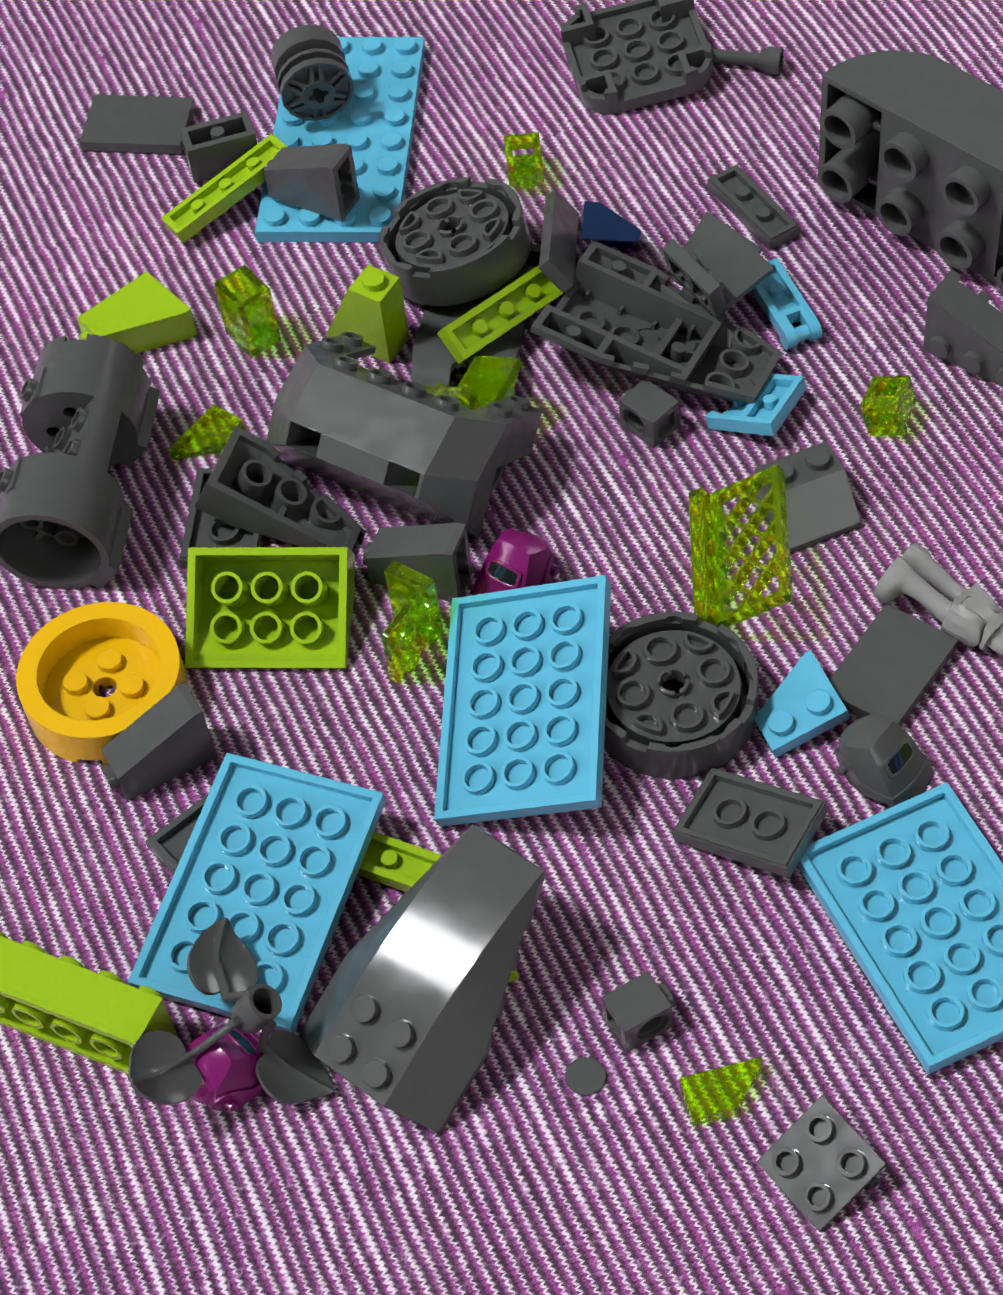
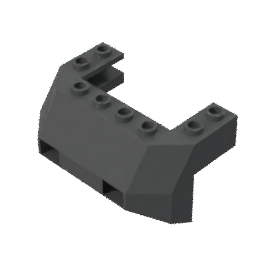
M342 332L341 335L335 337H323L321 341L305 345L274 402L266 442L272 444L281 453L279 458L289 464L436 524L457 522L466 524L467 536L479 541L496 469L531 454L542 410L530 406L528 399L516 395H509L505 399L490 402L486 406L472 410L461 406L460 400L448 395L436 396L425 392L426 387L419 383H402L392 379V374L388 371L361 367L356 359L375 354L376 346L364 342L363 336L353 332Z

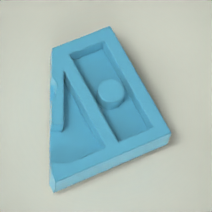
M771 373L753 404L733 401L734 406L722 414L714 410L709 412L705 416L708 429L775 436L807 389L804 376Z
M809 650L804 653L755 716L754 720L773 755L777 758L850 719V716L812 651Z

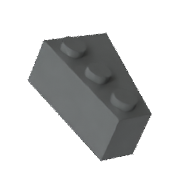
M951 269L928 297L923 350L937 358H942L962 367L969 373L977 374L1003 388V314L988 303L991 299L990 296L982 290L978 295L959 282L961 275Z

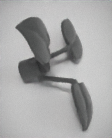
M228 918L215 922L196 939L188 954L187 970L192 983L201 993L205 995L220 993L221 999L224 1002L238 1000L232 1007V1019L187 1053L182 1041L173 1033L163 1030H152L142 1035L135 1042L129 1057L128 1080L131 1082L132 1088L151 1102L162 1105H175L191 1098L198 1091L202 1083V1075L191 1060L235 1028L243 1033H257L262 1029L258 1048L264 1055L256 1064V1075L262 1088L271 1098L280 1103L296 1105L326 1097L335 1091L326 1069L321 1061L313 1055L305 1041L296 1034L285 1030H277L270 1035L271 1031L276 1027V1022L273 1019L279 1015L282 1009L281 998L278 992L271 986L266 984L256 985L258 970L254 958L248 948L235 934Z

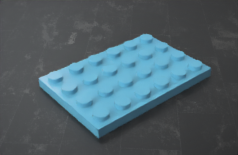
M606 575L452 598L434 820L440 827L602 808L611 582Z
M226 752L128 979V984L135 988H139L141 985L148 986L159 992L163 998L232 1017V1007L238 1000L224 1002L221 999L220 993L216 995L201 993L192 983L187 970L188 954L196 939L215 922L228 918L235 934L248 948L254 958L258 970L256 985L266 984L271 986L278 992L281 998L282 1009L279 1015L273 1019L276 1022V1027L273 1030H285L295 1033L386 803L384 793Z
M946 782L809 844L797 864L799 870L926 1073L929 1075L1002 1040L1003 863L949 784Z

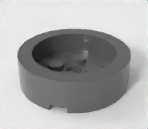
M470 177L455 178L436 183L418 191L392 211L393 220L388 226H382L379 236L380 249L389 273L400 277L403 296L415 303L429 306H450L466 303L494 292L509 282L523 268L532 249L531 233L517 193L509 185L492 178H488L486 183L471 182ZM455 228L456 233L453 234L452 230L450 229Z
M663 612L633 620L609 636L604 748L614 759L625 767L647 776L663 779H684L709 773L712 767L716 769L722 767L744 748L756 724L754 719L758 711V674L751 652L733 631L723 624L717 627L711 623L699 620V615ZM668 680H679L684 684L678 694L675 691L665 689L662 685Z

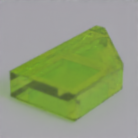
M213 404L168 449L170 457L174 460L220 453L224 449L235 426L244 429L242 419Z
M758 1057L679 1078V1086L692 1126L737 1115L757 1076L759 1077L763 1071L762 1058Z

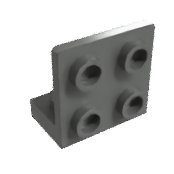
M728 224L722 225L694 249L689 247L683 249L674 239L662 248L669 272L716 318L773 273L772 266Z

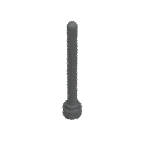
M768 46L767 50L761 49L760 53L711 49L713 63L759 67V70L765 71L766 75L780 76L784 60L783 47Z

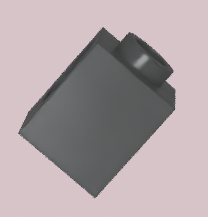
M646 378L634 388L626 390L619 400L620 425L652 448L658 446L680 427L679 401Z
M648 971L601 997L603 1018L626 1053L673 1027L672 1008L675 1007L674 998L664 983L657 985Z

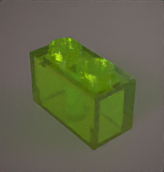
M246 265L241 266L214 283L226 334L250 358L269 349L281 340L270 288Z

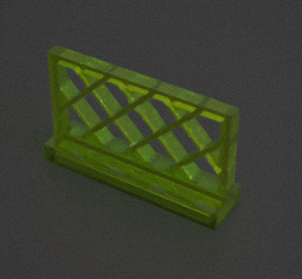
M776 464L711 494L702 487L690 492L689 515L694 614L699 615V620L711 623L717 627L723 624L730 629L732 625L793 601L784 470ZM772 482L771 489L762 501L755 498L762 486ZM737 497L740 498L728 516L725 515L723 503ZM750 504L758 506L747 524L739 521ZM768 512L774 514V520L765 533L757 530ZM737 527L742 531L729 548L726 546L725 540L733 528ZM752 536L760 538L748 557L741 554ZM772 544L776 546V553L766 566L759 561ZM738 559L744 563L731 581L727 577V572L735 560ZM754 568L763 571L750 590L743 587V584ZM772 578H777L779 591L765 597L761 596ZM738 591L745 594L746 596L738 608L729 611V604Z

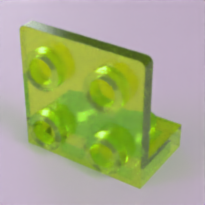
M476 356L457 387H448L441 383H438L436 386H423L426 387L425 392L436 396L448 395L460 400L461 406L475 410L490 404V402L502 400L507 391L516 383L517 374L523 362L514 357Z
M393 560L384 572L394 619L382 633L381 638L390 680L398 684L406 673L409 674L414 671L420 660V655L427 646L434 644L438 640L443 624L435 580Z

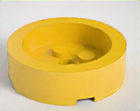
M100 602L83 605L52 619L31 638L20 657L16 672L18 696L34 734L52 753L79 763L81 759L101 760L103 765L107 764L102 752V748L177 685L186 682L188 686V678L176 639L168 626L159 617L141 607L119 602ZM100 685L116 688L115 692L110 696L100 697L96 695L100 690Z

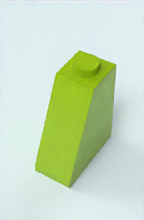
M367 265L348 288L327 332V336H339L342 332L359 334L363 336L364 342L376 346L375 354L370 356L391 363L409 340L400 277Z
M147 271L77 317L81 331L79 340H86L87 334L98 335L115 340L127 346L136 354L190 339L197 335L191 309Z

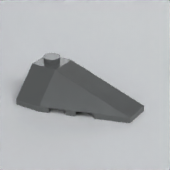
M235 426L194 507L228 525L300 547H348L352 551L362 527L330 497L321 496L305 482L308 477L299 469L294 472L279 458L281 453L272 444Z

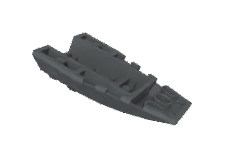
M595 240L591 242L578 260L574 285L566 291L556 307L547 304L531 326L530 332L602 366L636 379L643 380L646 378L653 384L690 394L751 404L755 402L783 354L744 326L738 329L725 321L727 317L725 313L721 314L718 318L713 316L702 304L696 301V298L685 287L679 290L669 283L670 276L663 271Z
M472 824L344 957L300 1031L301 1036L313 1055L382 1106L437 1133H442L489 1054L494 1039L491 1037L497 1016L502 1014L506 1001L504 993L512 970H516L520 957L518 949L524 931L529 929L547 872Z

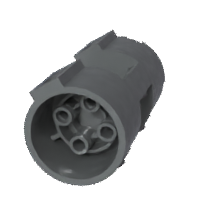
M87 334L86 340H68L66 336L52 340L40 352L33 379L29 377L20 391L19 398L24 400L20 416L23 417L24 431L30 441L42 452L26 457L19 456L9 469L4 467L0 472V565L11 574L27 582L56 589H74L88 585L102 589L119 571L133 508L123 504L124 497L121 487L107 470L108 466L119 463L131 467L147 449L160 390L151 386V377H148L143 369L144 361L133 350L115 340Z

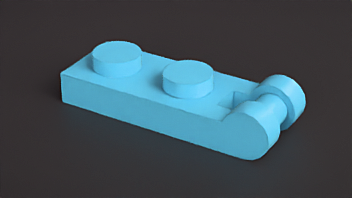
M775 258L767 261L772 266L773 273L752 289L751 292L779 334L783 348L789 350L797 347L800 341L808 339L812 342L822 338L823 333L820 322L779 259ZM799 321L801 326L794 328L792 323Z

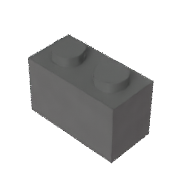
M247 111L179 129L194 183L214 178L257 145L256 134Z

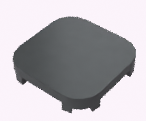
M633 0L591 12L587 2L575 7V14L565 24L561 23L564 53L578 96L584 106L594 112L603 114L621 113L686 96L702 89L710 81L714 73L711 43H708L694 8V0Z

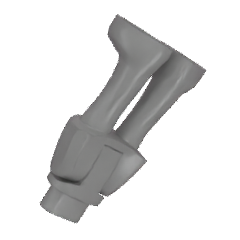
M918 543L910 545L903 557L899 556L892 562L879 580L873 593L874 597L884 603L894 601L901 594L912 597L942 623V631L970 647H975L980 643L979 648L983 651L989 647L1003 656V612L977 583L968 589L960 585L932 558L929 551Z

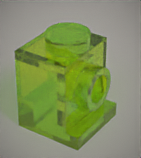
M539 132L503 136L509 186H518L521 189L528 190L535 187L537 183H544ZM533 148L532 154L513 156L512 150Z
M880 376L872 378L860 404L869 436H906L908 431L906 424L917 401L910 376Z

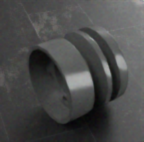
M307 24L294 27L280 36L273 45L270 57L283 106L287 111L299 119L312 121L330 118L342 111L350 102L354 89L343 48L336 34L323 26Z

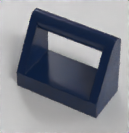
M584 201L581 239L588 245L595 240L608 247L643 249L647 246L648 239L639 228L600 202Z

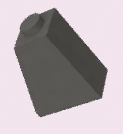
M347 144L281 148L273 160L266 164L264 169V179L266 180L269 197L341 222L360 199L352 148Z
M457 522L379 528L373 543L369 542L366 545L363 554V564L367 566L370 583L452 602V598L463 597L473 573L466 524Z
M186 682L177 685L102 748L107 765L101 767V770L110 789L113 790L119 787L125 800L129 801L217 758L203 712Z

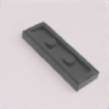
M737 164L707 179V189L769 251L800 236V226Z

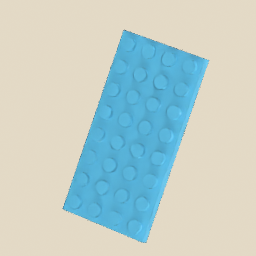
M338 37L352 77L354 90L350 102L342 111L330 118L317 121L299 119L291 115L283 106L280 94L273 135L288 147L332 144L350 145L360 199L341 222L269 197L265 180L255 229L257 242H379L382 226H388L393 220L392 211L404 201L425 53L424 37Z

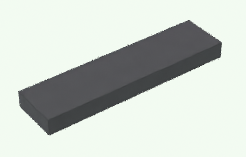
M555 188L546 195L539 269L564 293L574 285L579 213Z

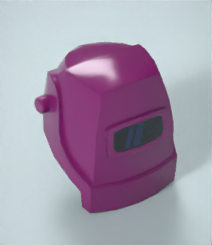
M510 528L504 530L493 544L474 584L472 595L550 584L551 576H556L559 572V568L553 565L555 553L550 551L544 539L535 534Z
M224 1025L214 1027L195 1039L185 1049L186 1053ZM235 1028L191 1060L202 1075V1083L191 1099L207 1105L215 1111L229 1110L232 1112L237 1107L243 1106L259 1095L263 1088L256 1075V1064L264 1055L258 1048L261 1034L258 1032L243 1033Z

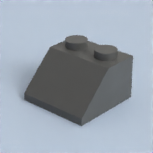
M827 441L755 467L754 498L788 554L861 527V520L845 469Z

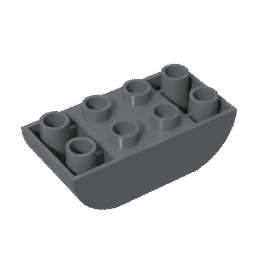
M891 50L859 55L835 65L822 74L818 184L822 187L823 191L837 202L847 203L850 201L879 218L882 225L893 234L899 236L908 234L937 250L942 259L950 266L960 270L969 268L999 285L1003 292V91L938 57L911 51Z

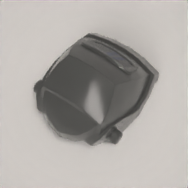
M878 712L859 718L848 725L840 736L839 748L835 752L840 765L837 768L838 774L845 776L848 782L863 795L887 804L889 808L922 794L934 773L929 760L920 751L911 736L888 716Z

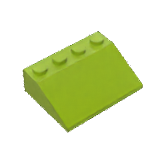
M188 547L185 668L347 669L354 602L355 554L348 547Z

